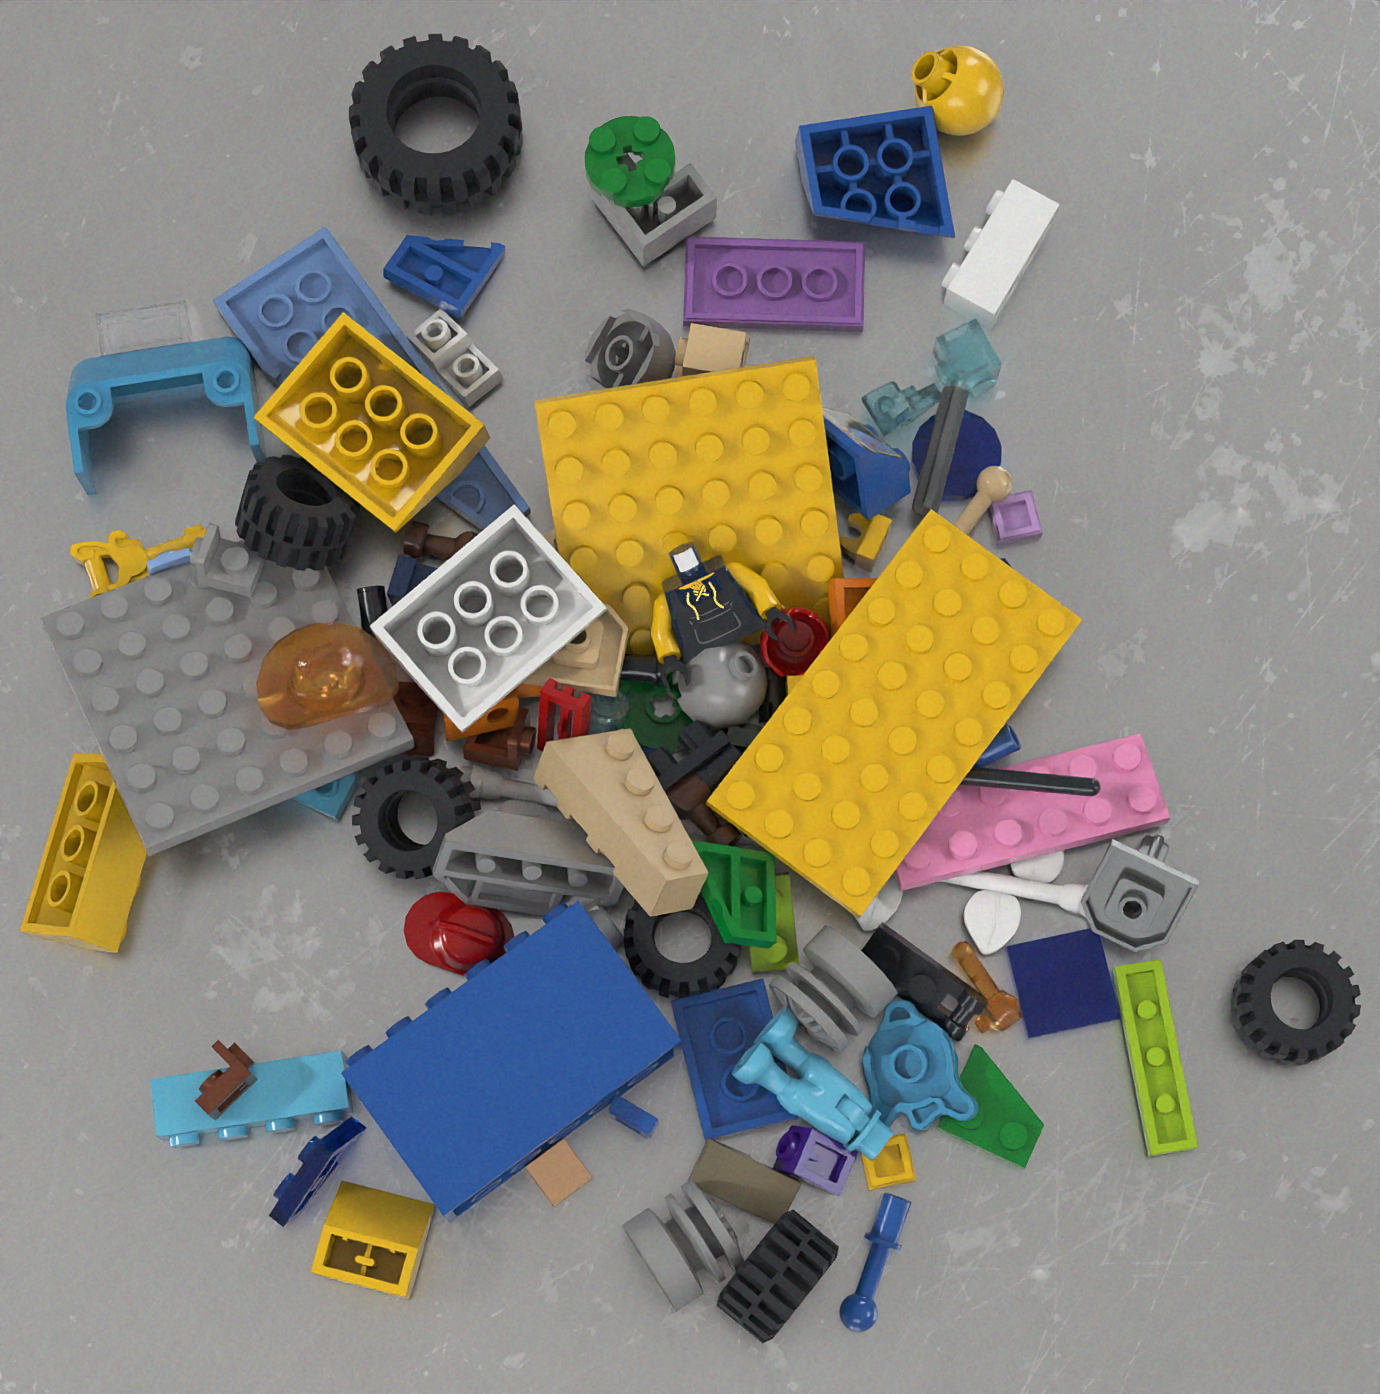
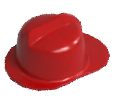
M441 891L427 894L412 905L405 917L403 930L407 946L417 958L430 965L462 976L485 959H488L492 964L507 953L503 948L504 945L515 937L511 923L499 910L465 904L455 894Z

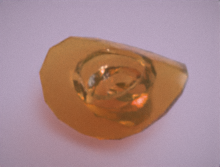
M342 622L313 623L293 630L278 640L263 658L256 682L259 708L271 724L287 730L306 728L388 704L399 691L396 665L383 644L360 627Z

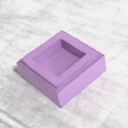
M1032 490L1010 494L1000 502H992L987 509L996 546L1040 538L1043 534Z

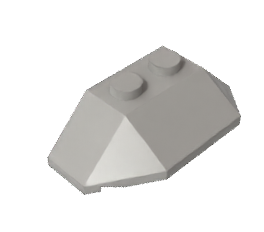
M487 810L446 833L432 869L433 876L438 881H442L465 904L545 916L556 906L564 902L570 907L579 901L586 911L596 905L602 904L604 907L616 905L624 888V885L613 874L615 866L605 855L594 852L586 842L588 834L579 824Z

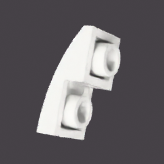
M439 309L407 335L409 342L468 407L504 379L500 370L472 344L468 334L442 309Z

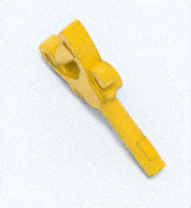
M197 524L183 529L185 535L149 547L148 549H144L141 542L135 538L129 540L125 532L115 530L109 534L108 543L100 541L79 542L72 544L69 552L76 562L86 567L93 588L89 596L90 599L149 576L147 562L166 551H178L188 547L192 550L196 538H203L207 527L202 528L201 524ZM111 558L119 567L118 580L114 584L110 583L103 559Z

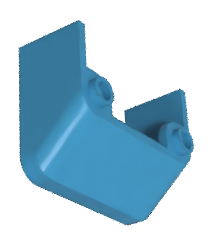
M221 337L93 357L79 362L72 370L66 398V414L74 474L86 494H97L88 430L104 425L113 413V404L205 390L208 398L220 407L244 405L251 450L256 462H265L267 456L263 428L253 418L260 410L253 359L242 341L235 337Z

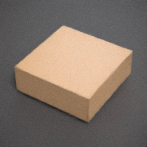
M565 1139L558 1142L525 1167L553 1207L593 1179Z

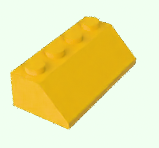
M73 753L20 932L89 950L118 953L120 942L124 939L127 932V919L133 898L140 888V875L147 852L101 753Z

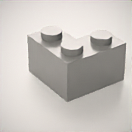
M628 153L617 161L618 165L626 164L629 171L637 169V165ZM691 163L674 173L672 180L664 188V193L657 200L641 207L627 208L615 205L614 200L608 199L602 194L601 196L598 195L591 187L592 200L643 267L683 241L686 236H690L716 218L717 197Z

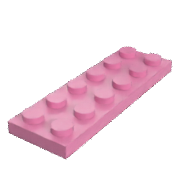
M1141 733L998 768L1095 778L1101 785L1100 792L1096 796L959 785L895 870L894 875L899 891H904L1167 824L1171 817Z

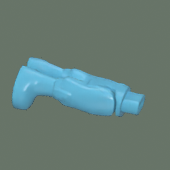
M789 1007L782 1008L754 1040L755 1044L738 1061L732 1076L744 1084L757 1083L777 1095L779 1103L790 1114L798 1115L822 1133L841 1142L848 1151L851 1152L856 1148L872 1161L888 1142L893 1131L879 1120L881 1112L877 1109L872 1111L873 1107L864 1094L848 1078L835 1069L829 1060L818 1054L808 1052L798 1042L795 1033L799 1020ZM773 1056L794 1070L799 1079L790 1077L774 1062Z

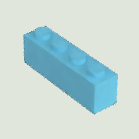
M341 1050L253 1064L248 1070L258 1080L216 1121L207 1115L195 1100L202 1094L199 1091L201 1084L219 1069L150 1079L156 1137L162 1141H170V1146L177 1148L197 1145L200 1143L199 1136L218 1133V1140H233L247 1137V1129L266 1126V1133H279L294 1130L295 1121L313 1119L314 1126L343 1122L342 1114L353 1113L350 1085L341 1074L348 1068L346 1055ZM221 1068L220 1070L224 1073L228 1068Z

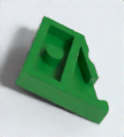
M691 840L708 871L706 880L701 888V893L724 943L766 949L772 947L776 943L775 856L765 851Z
M975 1044L959 1078L964 1089L976 1099L979 1105L978 1113L969 1121H959L948 1115H942L936 1129L1024 1170L1044 1124L984 1049Z

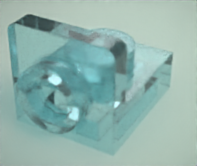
M891 381L868 392L861 398V401L882 435L886 436L914 422L941 401L943 396L935 383L918 391L914 385L901 391L897 383Z

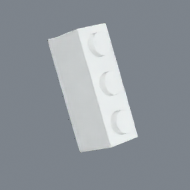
M1014 179L1011 180L1005 192L998 189L986 208L985 213L990 217L983 229L975 226L964 245L963 250L969 253L963 263L959 265L954 262L941 286L947 289L943 305L991 330L1053 225L1060 204Z

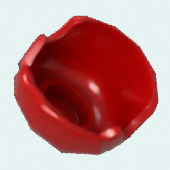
M793 606L782 608L780 612L788 614L796 622L797 632L794 633L787 621L779 622L775 627V634L782 643H778L767 634L765 622V628L762 629L760 634L761 654L768 666L781 677L785 675H804L830 641L829 627L811 609Z

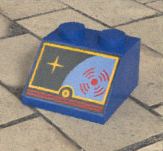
M822 407L832 487L837 495L863 517L870 520L911 493L909 479L910 463L900 449L890 447L879 437L872 426L868 424L863 425L850 413Z

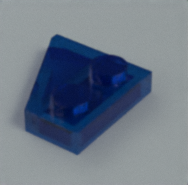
M351 1116L323 1138L319 1139L317 1136H314L305 1145L297 1158L303 1164L296 1175L289 1173L275 1190L273 1196L278 1199V1202L268 1216L282 1227H285L299 1216L338 1167L339 1163L337 1160L344 1149L354 1140H358L367 1127Z

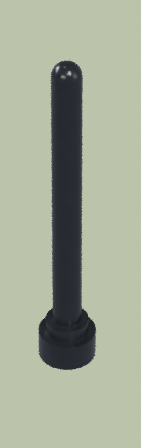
M972 767L960 783V785L1090 797L1096 796L1101 789L1099 781L1091 777Z

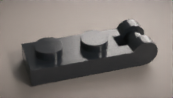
M883 922L861 950L893 984L898 997L914 1004L920 1013L938 1024L948 1033L950 1038L956 1041H961L969 1031L968 1022L974 1014L980 1015L988 1005L987 999L980 992ZM947 994L953 996L959 1003L953 1012L941 1004Z

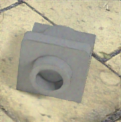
M211 523L208 524L204 537L196 538L190 557V563L196 567L198 584L251 598L266 561L258 556V552L249 550L244 544L222 539L219 526Z

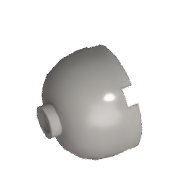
M627 309L622 310L626 314L618 318L609 316L602 321L592 334L586 350L585 361L591 364L590 372L592 376L586 375L588 383L594 390L670 379L675 369L676 351L670 334L656 320L638 311Z
M740 639L723 647L705 649L688 663H685L683 655H681L678 661L682 662L688 669L690 678L688 686H686L684 675L681 672L673 671L672 674L673 685L678 682V688L682 695L677 699L682 710L693 721L699 720L712 731H719L729 726L739 727L740 724L748 721L763 704L768 686L767 670L760 655L748 643Z

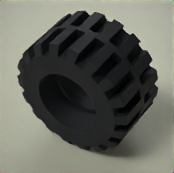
M282 455L279 458L271 456L265 458V462L258 461L254 464L253 469L249 471L235 518L236 532L239 538L245 540L244 545L249 550L258 552V556L266 561L270 560L278 566L284 568L288 566L301 571H305L307 568L314 571L323 570L324 566L332 567L338 564L339 559L343 560L361 505L302 457Z
M416 757L384 766L375 771V777L366 779L361 786L365 793L357 795L353 806L361 808L360 813L352 815V826L360 825L361 834L354 836L357 845L365 843L369 849L363 854L369 862L379 860L381 863L378 870L385 874L395 871L396 878L408 879L415 876V879H421L433 875L432 869L445 834L475 818L474 812L481 810L480 800L472 801L469 794L476 789L471 781L463 783L460 780L464 774L457 767L448 769L446 767L447 761L439 758L429 760L428 757ZM409 790L423 794L429 799L436 811V832L432 840L426 845L416 843L408 838L398 822L397 813L400 800Z
M701 891L692 909L652 917L647 914L634 898V905L631 909H628L625 917V928H623L624 949L626 958H628L630 968L635 976L638 975L645 987L649 990L653 988L659 991L660 996L669 998V995L679 996L680 999L709 992L714 987L718 989L725 983L727 976L732 974L737 966L742 945L724 943ZM679 912L692 913L707 923L711 931V944L708 951L701 958L692 962L679 963L667 959L658 951L655 944L656 928L664 918L671 914Z
M1293 940L1289 944H1285L1284 941L1274 944L1247 964L1241 972L1242 976L1235 982L1233 991L1236 992V997L1231 1000V1011H1237L1238 1018L1234 1020L1237 1031L1240 1029L1244 1030L1247 1037L1243 1041L1248 1047L1257 1046L1260 1049L1258 1055L1267 1060L1270 1057H1274L1277 1059L1276 1064L1288 1065L1291 1062H1296L1297 1066L1308 1064L1336 1050L1355 1029L1356 1025L1353 1023V1020L1360 1015L1361 1005L1355 1004V998L1361 995L1359 984L1352 986L1349 979L1355 975L1350 966L1343 969L1339 965L1338 961L1342 957L1335 951L1329 955L1323 952L1325 945L1314 942L1309 946L1305 945V940ZM1293 977L1306 982L1316 993L1319 1000L1320 1013L1316 1024L1311 1028L1296 1029L1282 1022L1274 1012L1271 1003V991L1273 984L1280 978Z
M794 1209L788 1211L777 1220L720 1292L717 1306L763 1344L775 1337L837 1258L839 1246Z

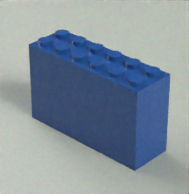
M579 901L568 907L566 902L556 906L543 917L542 920L545 923L543 927L531 935L527 931L516 935L504 945L503 948L507 953L492 964L488 959L479 962L464 975L467 982L453 992L448 987L439 991L425 1003L428 1010L413 1021L409 1016L404 1017L385 1032L388 1037L386 1041L375 1049H372L370 1045H366L346 1060V1064L349 1067L341 1074L449 1223L612 1104L616 1095L623 1096L681 1053V1038Z

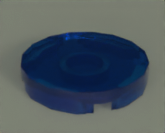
M967 410L964 411L942 495L946 498H953L952 500H966L974 497L978 492L976 482L980 472L989 466L1001 465L1002 445L995 429L983 417ZM936 414L932 415L919 427L912 442L911 466L917 480H919Z

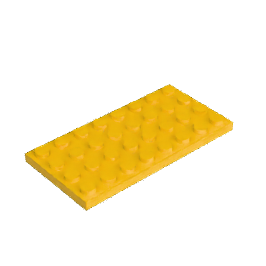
M930 509L707 800L706 805L859 919L1083 619Z

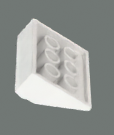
M514 504L372 623L370 628L377 640L405 672L463 733L601 616L607 608Z

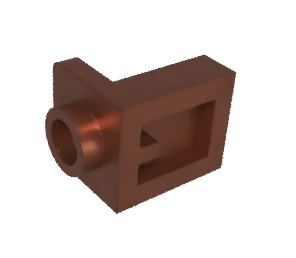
M219 1040L211 1046L230 1067L224 1073L219 1069L211 1074L199 1087V1091L202 1094L195 1100L206 1114L215 1121L258 1080L248 1070L255 1062L235 1042L229 1048Z

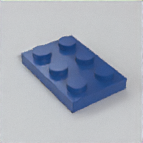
M763 978L671 1001L678 1034L682 1040V1051L705 1142L708 1137L715 1140L798 1119V1115L790 1114L779 1103L777 1095L757 1083L744 1084L732 1076L738 1061L755 1044L754 1040L773 1018ZM773 1056L774 1062L787 1073L785 1064Z

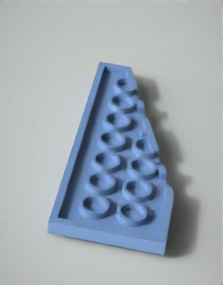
M326 226L213 299L215 307L238 339L246 346L263 374L279 386L344 312L446 393ZM485 445L461 474L435 496L482 531L514 504L525 517L531 514L530 507Z

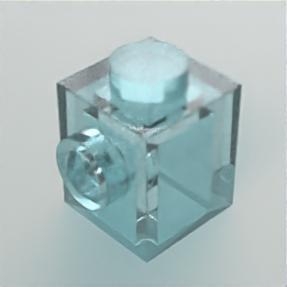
M976 318L936 337L932 353L938 362L935 364L936 373L944 387L958 386L963 388L964 391L971 393L972 396H978L995 386V380L998 379L1002 363Z

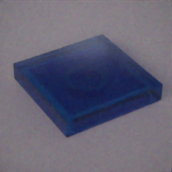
M1091 928L1005 947L1026 1040L1101 1025L1121 1019L1101 937L1092 932Z

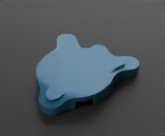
M901 999L890 1002L885 1008L883 1021L878 1026L877 1032L871 1038L869 1045L865 1046L862 1058L863 1075L868 1086L869 1102L873 1107L872 1111L877 1109L881 1112L879 1120L889 1128L898 1115L904 1113L908 1116L912 1128L918 1131L928 1129L942 1115H948L959 1121L973 1119L978 1113L979 1105L976 1099L964 1089L960 1081L958 1056L955 1045L948 1033L938 1024L922 1016L911 1002Z

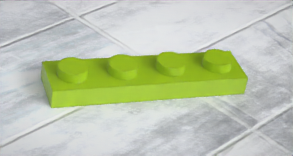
M1158 959L1115 966L1112 972L1148 1157L1198 1148L1162 961Z

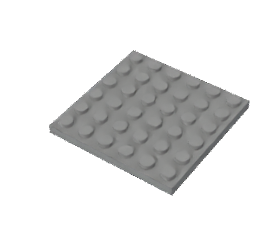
M240 540L237 543L244 544L245 540ZM267 560L251 598L198 584L196 567L188 561L40 618L47 638L148 857L414 748V739L325 566L323 570L314 571L307 568L305 571H301L288 566L284 568L276 565L273 561Z

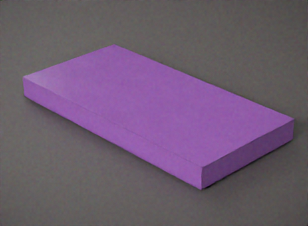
M686 236L683 326L690 327V324L694 323L721 328L863 332L865 242Z

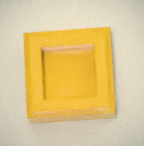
M906 1133L891 1136L880 1153L872 1161L860 1152L868 1191L916 1181Z

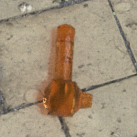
M967 941L956 943L951 951L953 957L960 963L978 992L988 1001V1005L982 1011V1015L976 1020L975 1025L982 1033L991 1029L1005 1031L1023 1018L1018 1000L1005 990L998 988L975 954L973 947Z

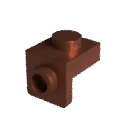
M393 681L391 696L414 739V748L400 754L434 755L438 706L415 682Z
M520 707L514 725L511 727L467 737L463 747L464 759L518 771L523 755H530L532 753L536 740L537 728L530 726V709Z

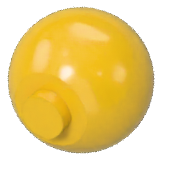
M953 45L940 49L937 52L927 51L916 60L912 68L911 78L915 83L917 107L932 106L936 130L954 136L969 135L982 130L998 116L1004 98V81L999 67L985 52L972 46Z

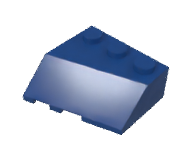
M932 106L800 125L798 127L795 146L802 185L813 215L955 238Z

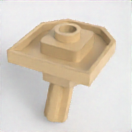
M603 603L607 610L526 678L523 684L544 686L546 681L551 678L558 681L557 689H564L566 685L574 688V697L578 699L582 693L616 697L629 635L628 627L610 604Z

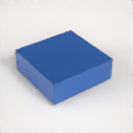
M616 1095L608 1109L612 1119L645 1138H651L659 1124L658 1118L619 1095Z

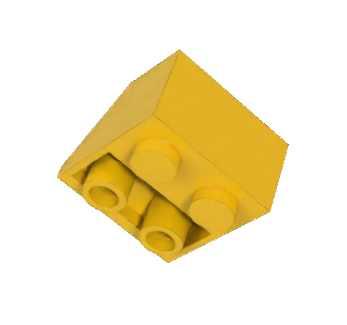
M342 1180L324 1222L310 1273L410 1300L435 1204Z

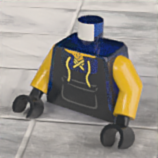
M693 542L682 544L669 552V558L677 574L661 582L664 593L654 601L650 629L658 661L664 664L660 674L662 684L666 690L670 691L667 676L673 671L681 672L684 675L686 686L689 684L688 669L682 662L678 661L681 656L686 664L705 649L726 646L765 627L767 634L775 642L782 643L775 634L776 625L782 621H787L794 633L797 632L796 622L788 614L780 612L782 608L780 602L766 580L739 562L727 564L721 555L703 562Z

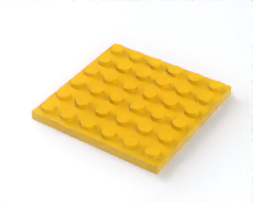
M814 356L534 400L558 554L602 603L610 604L628 627L629 635L625 654L653 655L655 647L650 629L654 601L658 596L663 593L665 596L670 595L675 590L682 594L684 605L687 607L685 593L690 591V601L693 605L702 602L703 597H701L699 602H695L696 596H693L691 589L685 591L677 589L692 582L695 583L696 580L718 570H725L727 568L726 564L731 562H739L763 577L782 608L793 606L811 609L822 618L829 627V633L831 632L828 581L834 578H844L817 364ZM689 548H692L699 563L698 565L716 558L714 565L710 569L694 578L679 583L666 581L683 573L680 572L673 556L683 553ZM715 573L713 577L703 581L707 586L706 592L710 593V597H705L704 600H707L713 596L712 590L708 586L707 581L710 580L714 584L717 590V594L722 590V588L716 580L717 573ZM740 587L737 591L747 606L745 592ZM748 597L749 605H748L747 607H749V606L752 604V602H751V600L749 599V597ZM758 615L757 617H760L763 624L765 625L767 619H762L761 616ZM672 618L671 620L678 642V638L682 636L678 633V631L675 628L676 626L679 630L676 618ZM762 629L740 640L749 645L760 644Z

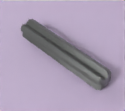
M945 386L940 396L912 503V510L923 516H926L930 509L937 514L939 511L968 399V392L958 386Z

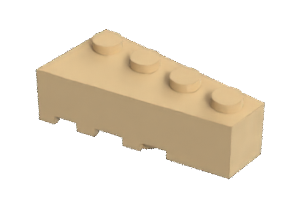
M631 728L546 742L533 780L542 790L548 788L559 800L557 808L567 820L574 818L588 834L586 842L596 854L602 853L615 866L613 874L647 914L652 917L692 909L706 880L708 871Z

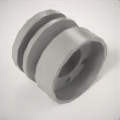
M825 925L803 949L814 969L810 972L799 964L790 962L785 970L797 986L784 977L777 975L769 984V988L780 1001L783 1008L787 1006L792 1010L799 1020L798 1027L814 1040L822 1042L833 1051L841 1054L849 1046L850 1042L838 1025L851 1035L857 1037L863 1028L852 1013L853 1009L856 1007L861 1012L875 1018L897 995V991L885 974L856 945L832 927Z
M692 1179L681 1186L691 1205L687 1209L683 1210L672 1193L665 1196L666 1205L672 1217L666 1223H663L655 1212L647 1208L622 1225L631 1243L676 1312L703 1295L702 1286L696 1272L705 1268L713 1279L721 1283L726 1277L716 1261L717 1258L723 1255L735 1272L744 1263L738 1237L715 1201L702 1192Z

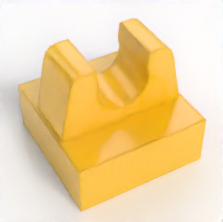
M857 513L849 515L847 525L856 528L860 532V537L851 540L840 535L839 541L841 551L855 560L854 566L868 572L872 571L889 534L892 519L877 514L870 520Z

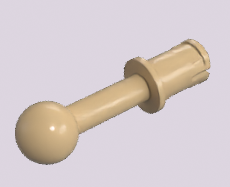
M989 466L978 475L976 482L978 492L953 524L966 535H969L992 502H1000L1010 495L1013 488V479L1005 468Z

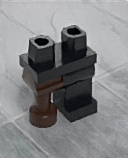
M695 720L683 729L677 738L678 742L689 753L688 756L677 762L666 747L662 746L646 758L679 819H689L707 837L705 842L734 847L743 835L731 823L722 825L711 808L706 805V802L742 754L730 744V739L722 730L714 735L699 720Z

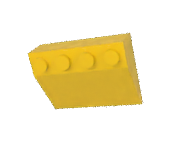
M344 312L253 417L395 533L461 474L490 439L485 425Z

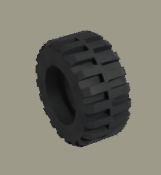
M428 34L429 40L417 42L416 36L403 39L404 46L397 50L390 45L381 51V62L377 64L374 61H370L363 69L364 82H356L351 94L353 104L349 106L351 136L361 170L366 178L372 179L374 189L383 197L391 193L393 203L403 209H408L410 203L415 204L419 214L432 215L433 208H443L444 215L458 213V205L467 203L468 207L472 209L482 204L481 195L485 192L490 196H494L502 188L501 176L505 178L511 177L516 168L515 157L521 154L523 143L518 92L514 82L509 80L508 70L498 60L492 62L491 52L481 45H476L474 49L469 48L468 39L459 36H453L452 42L444 41L442 34ZM432 97H448L461 101L474 110L478 115L479 123L471 137L455 149L441 153H424L406 146L396 137L395 126L401 115L409 107L421 100Z

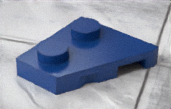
M406 235L383 268V277L461 319L505 256V246L500 243L491 242V248L464 246V240L446 238L436 241L429 237Z

